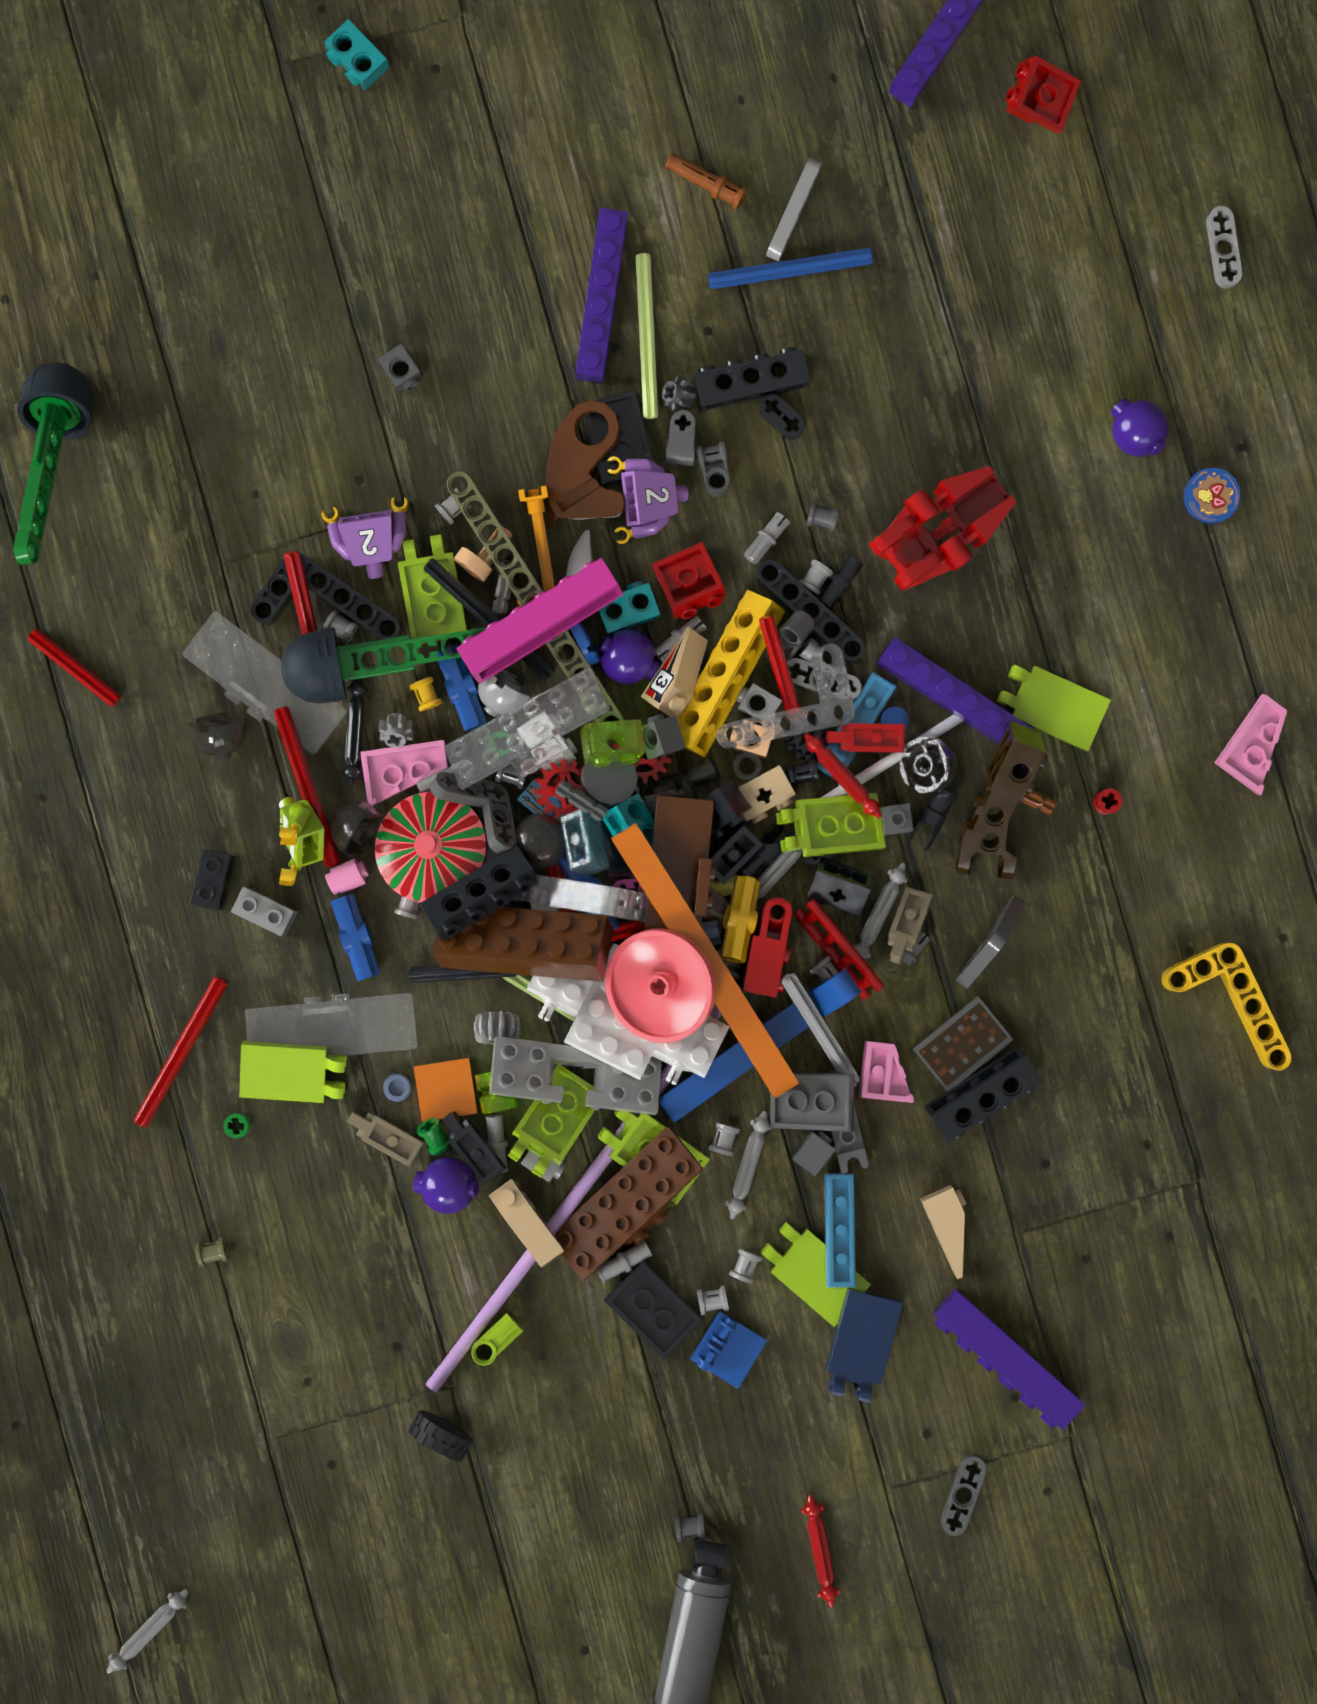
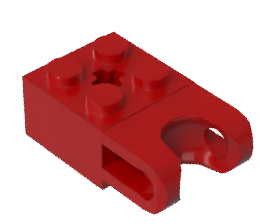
M770 899L765 902L762 908L757 936L751 935L742 991L777 997L778 992L783 993L784 986L781 980L785 976L781 975L783 964L788 965L791 948L786 947L792 915V907L785 899ZM774 905L780 906L783 910V915L779 919L772 918L770 914V909Z

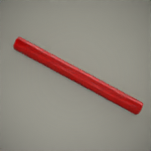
M287 706L274 710V716L302 799L309 802L324 827V865L327 868L336 866L340 863V858L290 709Z
M214 977L137 1112L134 1122L139 1126H149L228 985L222 978Z

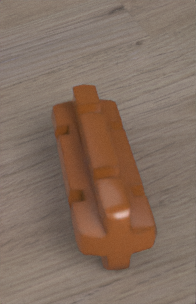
M1034 790L1029 795L1025 794L1022 803L1035 809L1037 807L1040 808V811L1046 814H1051L1056 806L1055 800L1049 797L1044 798L1042 794Z

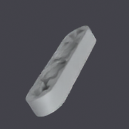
M809 157L766 253L767 257L779 262L817 179L822 162Z

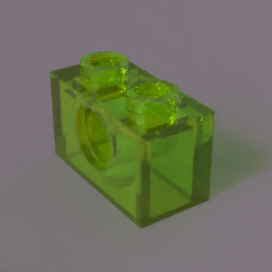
M641 719L586 723L580 731L584 764L593 763L594 767H603L610 765V762L621 761V764L629 765L637 763L645 753ZM607 740H615L619 745V749L610 748Z

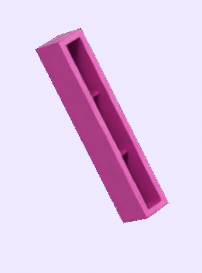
M600 558L597 561L587 563L581 571L573 576L563 578L557 586L549 591L539 593L533 601L525 606L513 609L510 615L501 621L492 622L485 631L477 636L468 637L456 649L473 677L481 684L624 594L603 559Z

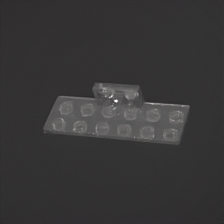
M217 611L210 615L182 652L183 657L227 690L224 693L227 698L237 705L240 701L249 707L246 712L259 722L264 718L278 728L274 710L284 706L289 707L301 745L313 755L319 751L347 714V710L337 702L314 704L303 701L292 694L282 678L281 660Z
M589 667L528 700L516 713L500 715L447 744L444 748L458 786L461 789H465L510 764L522 778L534 773L539 768L571 752L570 746L563 735L608 712L609 706L592 668Z
M349 993L332 995V1001L322 1002L320 996L304 998V1003L245 1010L248 1041L327 1046L328 1055L346 1056L416 1049L418 1047L412 993L349 999Z

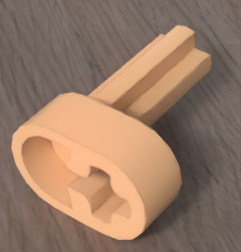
M502 526L510 539L512 536L511 532ZM498 529L495 530L488 541H493L497 538ZM461 547L453 558L459 566L481 582H484L492 572L490 566L493 560L484 547L478 555Z

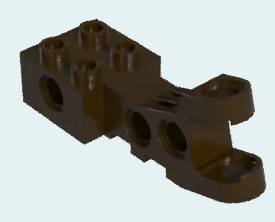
M1013 721L1009 722L986 769L987 776L985 781L989 782L986 787L987 789L984 795H977L973 803L977 807L972 819L966 818L961 827L956 857V873L970 875L971 856L978 852L999 855L997 877L1013 879L1017 857L1015 847L1006 842L1008 821L1018 801L1022 802L1025 794L1029 795L1035 785L1034 776L1037 770H1042L1046 764L1048 755L1046 754L1045 744L1040 732ZM994 807L1001 809L997 814L988 813ZM989 833L997 835L992 840H986L983 838L985 835Z

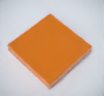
M470 1057L414 1066L422 1122L430 1118L443 1119L454 1111L459 1116L478 1113Z

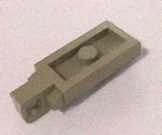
M909 887L905 888L889 931L888 945L893 946L890 953L891 962L901 965L905 951H913L933 900V894Z
M353 1111L347 1120V1123L359 1129L356 1135L361 1137L362 1141L408 1167H411L424 1144V1141L370 1112L364 1117Z

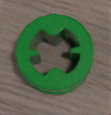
M242 1113L231 1114L224 1121V1132L230 1138H242L249 1133L251 1122ZM234 1118H238L239 1123H244V1129L239 1130L240 1134H237L236 1130L230 1127V1123L235 1122Z

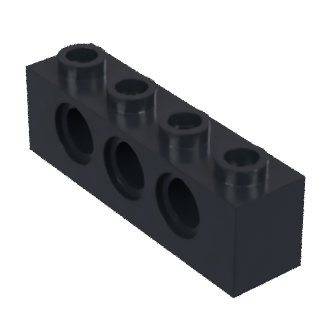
M789 347L780 350V354L774 356L763 353L752 357L753 360L743 363L741 359L726 362L725 367L715 369L713 365L699 368L698 373H694L693 380L700 410L706 411L763 398L768 394L777 395L808 388L811 381L803 349L796 350V347ZM774 366H781L785 369L786 374L778 378L773 376L770 370ZM747 372H754L758 375L759 380L756 383L750 384L744 380L743 376ZM720 378H727L732 386L729 389L722 390L718 388L716 382Z
M516 845L419 903L425 918L442 942L449 937L457 935L460 930L470 924L480 921L485 915L495 909L505 906L518 895L530 891L533 886L538 884V880L533 868Z
M1017 1046L923 1107L939 1133L948 1143L963 1136L965 1131L974 1125L985 1122L991 1114L999 1109L1007 1108L1019 1096L1032 1092L1042 1080L1027 1055ZM1012 1077L1010 1083L1003 1085L1006 1079ZM984 1093H988V1096L985 1099L980 1100V1097ZM965 1108L962 1114L956 1115L959 1109Z

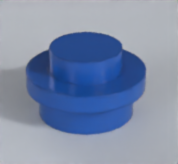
M890 707L883 712L881 724H905V730L908 727L909 718L902 708Z

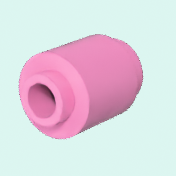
M355 858L330 869V873L325 874L326 881L334 895L347 893L366 884V877L369 876L364 862H358Z

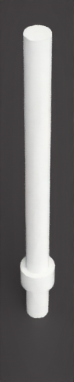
M953 714L905 744L904 753H891L855 777L861 784H864L957 726L963 720ZM838 783V787L821 798L847 796L849 794Z

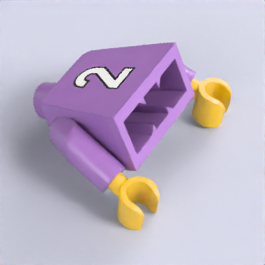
M614 456L608 459V461H617L619 463L617 470H607L610 474L617 475L622 470L626 471L621 473L627 526H632L631 529L624 526H619L615 529L614 532L623 530L627 533V538L618 540L617 543L624 544L630 537L638 539L657 534L669 523L670 516L678 513L677 502L687 501V487L685 485H676L673 474L665 473L663 467L649 459H626V461H621L618 457Z
M393 497L391 499L392 510L341 518L339 511L333 507L335 515L331 519H328L325 511L322 512V518L328 524L327 529L332 547L345 560H351L353 566L366 565L369 579L384 576L382 562L392 560L393 553L400 550L406 535L405 512L408 509V502L405 497L402 507L395 506V498Z

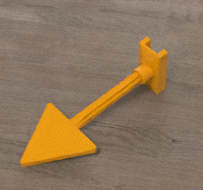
M541 486L542 495L539 494V489L528 490L529 497H526L525 489L518 490L520 501L527 502L528 514L532 515L544 591H549L555 585L543 512H545L543 499L549 497L547 486ZM564 645L559 648V652L562 651Z

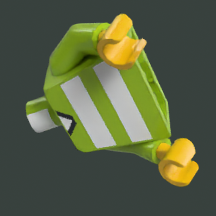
M286 797L279 803V836L281 837L280 845H287L292 857L288 863L291 869L281 868L279 884L293 886L297 871H300L303 866L323 860L324 827L307 800L296 802L293 797Z

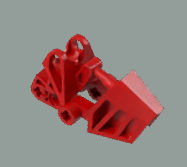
M990 466L941 480L933 492L936 496L934 499H931L924 488L919 490L903 503L905 507L887 530L868 544L877 557L880 556L882 559H887L894 566L897 572L894 581L902 591L950 570L955 572L969 562L974 556L966 546L971 544L976 549L985 544L1016 504L1014 498L1007 493ZM943 510H946L950 515L941 522L942 525L931 533L928 529H923L922 527L923 524ZM957 529L962 531L951 537L941 546L937 543L948 533L952 534Z

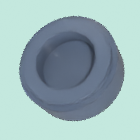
M395 1073L387 1077L383 1084V1091L389 1100L395 1102L403 1101L410 1095L412 1083L406 1075Z

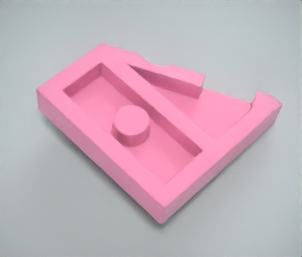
M865 1041L859 1097L913 1103L914 1098L906 1083V1075L899 1063V1055L895 1044Z

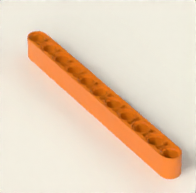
M634 823L612 837L613 843L667 929L679 932L691 939L707 956L716 982L714 1003L773 1097L776 1099L799 1084L637 824Z

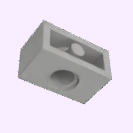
M242 887L231 910L232 913L281 937L287 936L298 913L297 910L249 887Z

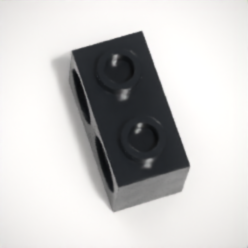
M205 849L202 850L190 904L223 911L236 856Z

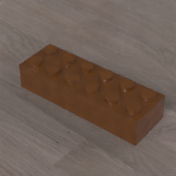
M501 907L485 915L480 921L460 930L457 935L449 937L442 942L436 935L432 954L441 968L603 982L614 930L607 915Z

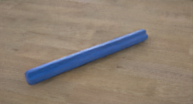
M870 248L711 272L708 275L711 289H719L871 265L873 256Z

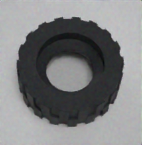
M425 1410L418 1411L408 1430V1433L418 1442L454 1461H463L473 1443L472 1437L465 1431L440 1416Z

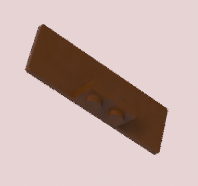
M658 796L652 849L702 927L703 916H706V911L712 908L713 893H708L709 881L714 882L716 870L715 864H711L712 859L708 858L714 802L711 800ZM647 897L644 930L667 929Z
M670 1127L662 1130L575 1212L556 1233L555 1237L564 1249V1252L561 1254L581 1280H586L623 1244H640L649 1236L648 1231L654 1225L658 1226L668 1219V1212L674 1208L670 1201L703 1171V1167Z

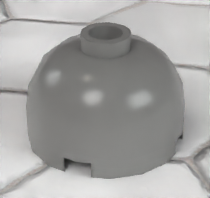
M505 669L483 683H478L480 700L486 705L484 710L497 718L500 715L512 717L523 712L535 697V692L526 682L521 686L515 680L517 676Z

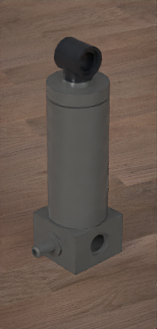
M698 1539L693 1561L694 1569L679 1571L656 1693L652 1692L650 1704L709 1703L732 1584L729 1579L719 1575L724 1564L725 1544Z

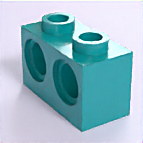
M349 19L324 41L328 51L326 53L328 59L336 67L340 64L347 71L345 76L355 87L360 84L366 91L389 69L387 59ZM343 43L352 44L348 51L339 50L340 45ZM368 62L371 64L370 69L367 71L358 70L361 63Z
M638 581L626 586L627 591L623 592L624 595L598 610L608 636L615 631L631 629L660 618V612L649 583L643 585L642 581ZM645 596L649 601L647 607L644 609L635 608L632 604L635 597ZM612 605H617L622 609V615L617 619H611L606 614L607 609Z
M639 793L607 811L603 821L613 837L636 823L652 848L655 820Z

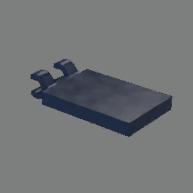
M847 1288L825 1368L827 1372L832 1373L828 1386L831 1394L842 1397L845 1390V1380L858 1383L855 1391V1397H858V1401L870 1402L872 1384H881L903 1305L900 1300Z

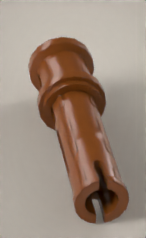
M674 152L671 153L666 162L665 169L710 192L712 198L715 200L720 198L733 205V209L736 211L747 194V187L743 186L741 188L728 181L727 176H716Z

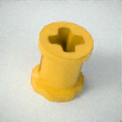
M428 677L409 685L410 690H414L418 699L420 712L442 704V700L437 697L433 687V677Z

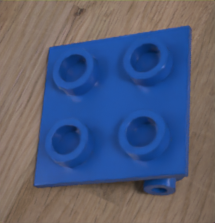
M719 1311L690 1360L697 1363V1366L702 1370L710 1371L738 1389L767 1340Z

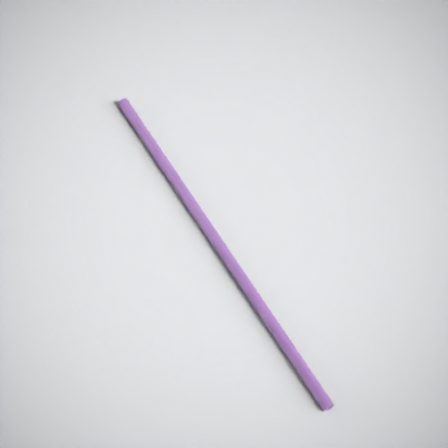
M715 1005L710 1015L718 1020L722 1014ZM666 1064L661 1071L659 1097L670 1084V1082L666 1081V1077L672 1068L670 1064ZM625 1122L620 1125L614 1135L617 1136L626 1124ZM607 1144L546 1223L554 1236L612 1161L608 1154L613 1148ZM528 1250L518 1260L426 1382V1385L431 1390L437 1392L535 1263L536 1260Z

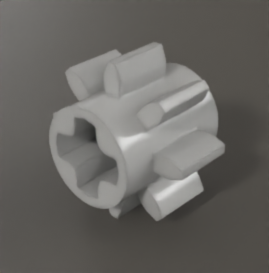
M400 713L388 714L386 721L380 720L379 722L380 740H385V743L390 747L398 748L404 746L406 740L413 739L412 720L407 721L406 716Z

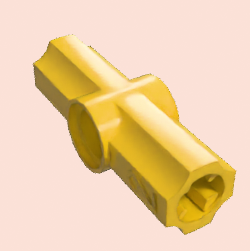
M737 876L734 880L731 901L726 908L723 918L725 934L720 958L725 962L733 964H743L746 962L750 935L753 934L758 919V912L755 911L760 882L756 878Z

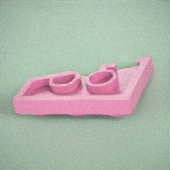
M1262 694L1214 763L1254 793L1262 795L1265 775L1270 769L1272 752L1275 744L1278 743L1287 710L1266 694Z
M439 740L405 745L398 748L391 747L361 752L368 807L370 808L416 785L420 780L447 769L448 761L445 741Z

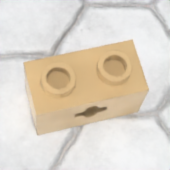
M780 765L738 787L752 807L743 814L746 818L744 820L745 823L752 820L753 824L765 819L768 817L766 811L775 806L778 811L793 803L791 798L796 795ZM760 789L764 792L770 791L769 803L757 801L756 798L760 795Z

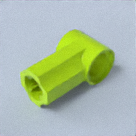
M508 1313L473 1343L471 1354L474 1362L478 1365L485 1366L491 1364L496 1356L523 1332V1329ZM481 1344H487L491 1347L492 1354L487 1358H481L476 1353L477 1347Z

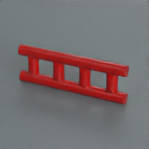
M814 898L806 904L810 910L809 913L806 914L802 908L793 913L794 917L826 956L829 955L832 958L831 962L839 972L846 968L862 992L859 996L863 1001L872 994L867 989L869 986H872L876 992L885 987V984ZM818 920L828 934L824 936L814 924L815 921ZM834 942H836L838 946L846 954L844 957H841V955L832 946ZM854 964L864 977L859 979L850 968V965Z

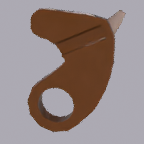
M590 400L576 405L554 435L546 468V486L550 508L545 526L549 528L558 518L573 520L618 517L624 511L625 501L623 495L614 490H606L601 487L590 475L594 467L618 444L622 429L618 415L605 403ZM599 413L607 419L609 425L608 434L597 445H585L580 441L577 434L579 422L585 415Z

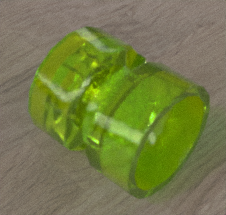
M491 1071L475 1075L477 1089L483 1093L479 1099L482 1114L518 1107L516 1097L489 1094Z

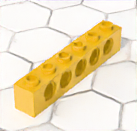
M747 590L744 597L739 601L733 617L726 625L717 646L712 650L711 657L698 676L691 700L677 719L685 743V749L704 758L707 755L766 647L759 619L766 615H772L777 626L785 613V610L773 600Z

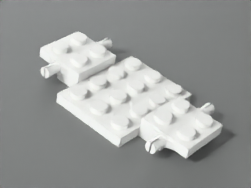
M615 943L613 944L609 952L607 966L611 956L619 946ZM606 971L603 982L542 976L532 977L527 990L540 996L545 1002L538 1015L539 1018L543 1019L548 1010L544 1020L549 1021L555 1008L575 1017L564 1043L639 1080L652 1056L672 1065L666 1077V1081L670 1082L675 1073L671 1084H677L682 1071L693 1072L705 1078L729 1029L728 1025L709 1015L708 1019L698 1030L681 1040L669 1043L648 1041L630 1032L615 1016L606 994Z

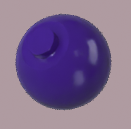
M1125 398L1112 409L1111 415L1115 418L1112 424L1113 439L1124 453L1135 457H1145L1150 454L1156 455L1164 449L1169 425L1165 413L1159 406L1144 400L1131 403L1128 398Z
M621 629L613 632L610 636L606 635L598 647V650L601 651L600 664L604 673L611 680L619 684L632 685L643 679L651 682L661 665L659 661L654 659L655 649L650 639L642 632L634 629Z
M445 1157L433 1161L427 1166L425 1171H417L413 1187L415 1193L422 1194L424 1202L432 1210L442 1214H454L465 1209L471 1203L473 1197L477 1196L479 1182L475 1180V1175L463 1161L452 1157Z

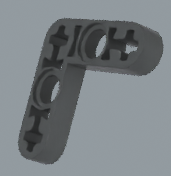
M448 772L437 774L430 784V790L435 797L444 801L482 808L487 841L492 851L501 855L515 846L517 843L509 794L504 786L496 782ZM464 787L471 789L475 795H470ZM493 814L501 817L504 823L497 821Z
M1015 895L1009 899L997 918L989 936L963 966L955 979L956 982L967 989L996 956L1007 941L1026 904Z

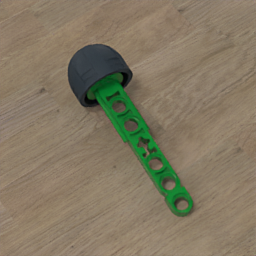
M49 363L37 367L25 379L17 407L18 417L29 430L37 434L18 523V531L14 542V555L20 565L38 562L41 550L40 542L44 535L63 439L78 438L84 435L91 425L94 410V391L92 385L81 371L66 363Z
M335 628L323 629L321 631L316 630L299 636L289 644L282 657L281 674L288 690L303 701L314 704L347 700L345 681L415 670L414 665L460 658L459 652L451 654L446 650V641L449 638L455 637L463 643L468 637L475 636L485 631L486 628L409 639V635L344 646H338ZM436 639H442L441 649L444 656L438 657V651L430 652L429 658H424L423 654H418L417 649L422 647L423 642H427L428 646L432 647L437 646ZM399 646L405 650L406 657L404 661L395 663L390 659L389 654L393 647ZM373 651L377 654L378 662L374 667L363 665L362 655L365 652ZM357 652V663L360 670L354 671L355 661L351 654Z

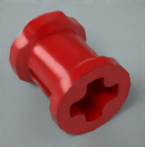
M1108 788L1096 793L1093 798L1095 810L1103 815L1117 812L1122 805V797L1115 789ZM1109 795V800L1113 802V805L1105 808L1102 798Z

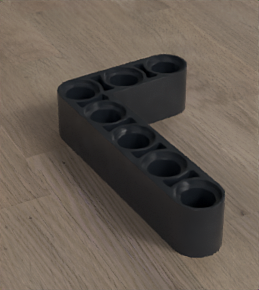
M300 553L301 559L304 562L303 568L308 590L354 622H357L380 640L402 635L401 624L395 617ZM284 558L250 607L252 617L262 625L269 626L274 624L293 599ZM316 576H326L327 582L324 587L315 588L313 586ZM280 582L287 583L288 589L286 593L275 595V586ZM341 591H347L350 594V598L345 604H338L336 602V596ZM263 605H270L272 609L270 616L267 618H260L258 615V611ZM363 607H371L373 610V614L368 620H361L359 618V611ZM388 622L394 623L396 626L394 634L391 636L382 635L383 625Z

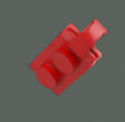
M848 723V725H841V732H826V743L840 744V750H847V752L904 753L905 724Z

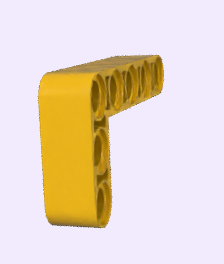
M1234 943L1217 944L1167 968L1163 972L1161 978L1162 985L1167 990L1174 992L1186 991L1220 975L1261 1063L1269 1069L1279 1071L1289 1066L1292 1058L1291 1053L1238 945ZM1227 947L1233 953V958L1229 963H1225L1221 957L1222 951ZM1202 959L1208 965L1207 972L1204 975H1200L1196 971V964ZM1178 971L1182 975L1183 980L1180 986L1174 987L1170 979L1171 975ZM1241 973L1245 978V984L1238 989L1235 987L1233 980L1235 975ZM1249 999H1254L1257 1003V1009L1252 1014H1249L1246 1010V1003ZM1262 1024H1266L1269 1028V1035L1265 1039H1261L1258 1036V1029ZM1274 1050H1279L1281 1060L1278 1064L1273 1065L1270 1061V1054Z

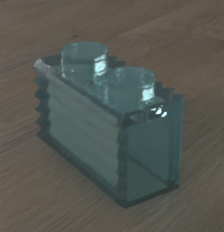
M582 810L562 816L560 820L570 871L591 876L608 869L610 865L607 864L608 859H606L607 854H605L606 849L604 848L606 844L603 843L601 823L591 817L590 813L586 814Z

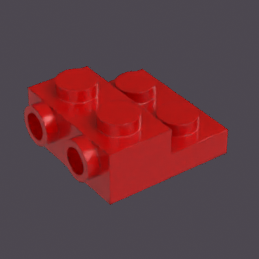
M1038 56L1022 61L1015 72V76L1018 77L1016 86H1013L1008 91L1005 101L1009 103L1006 111L1027 123L1035 122L1056 134L1061 133L1081 80Z
M703 542L651 564L675 619L679 617L682 619L692 618L696 615L698 609L704 606L708 608L717 607L722 603L723 598L727 597L724 586Z

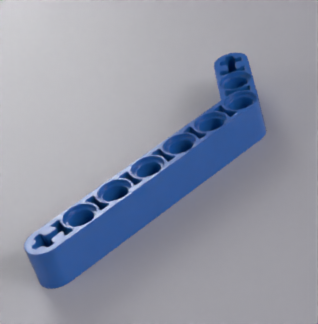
M845 968L807 993L822 1017H825L851 1001L862 991ZM794 1002L762 1024L777 1048H780L809 1027ZM737 1041L714 1058L705 1078L695 1073L691 1074L659 1097V1103L674 1123L754 1065L739 1041Z

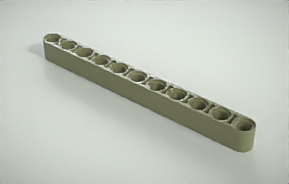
M464 472L452 473L447 480L449 493L521 606H525L531 598L543 592L472 479ZM457 478H465L468 482L467 489L462 493H457L453 490V482ZM472 502L482 503L483 512L480 516L472 517L469 515L468 507ZM489 525L496 526L498 529V536L493 541H487L483 536L484 529ZM504 549L511 550L514 555L513 561L508 565H503L498 560L499 553ZM519 573H525L529 578L528 585L523 589L516 588L513 583L514 577ZM566 630L547 642L546 645L600 730L608 736L618 735L624 728L623 716L569 631ZM564 644H569L574 648L575 654L570 660H563L559 656V648ZM578 668H585L589 671L590 678L587 683L579 684L574 680V672ZM598 691L604 695V705L599 708L590 705L589 696L592 692ZM609 715L616 716L620 721V726L615 731H608L604 727V719Z

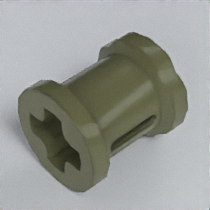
M224 1237L218 1238V1241L201 1244V1242L195 1243V1254L200 1268L205 1267L207 1263L219 1260L223 1262L229 1261L228 1247Z

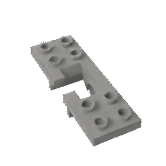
M496 1036L494 1038L489 1094L540 1100L544 1104H549L550 1102L561 1103L564 1087L552 1085L554 1063L560 1066L563 1064L575 1067L583 1066V1069L595 1068L593 1091L588 1090L586 1092L585 1106L592 1107V1110L603 1108L656 1115L658 1113L662 1061L651 1057L639 1080L572 1046Z

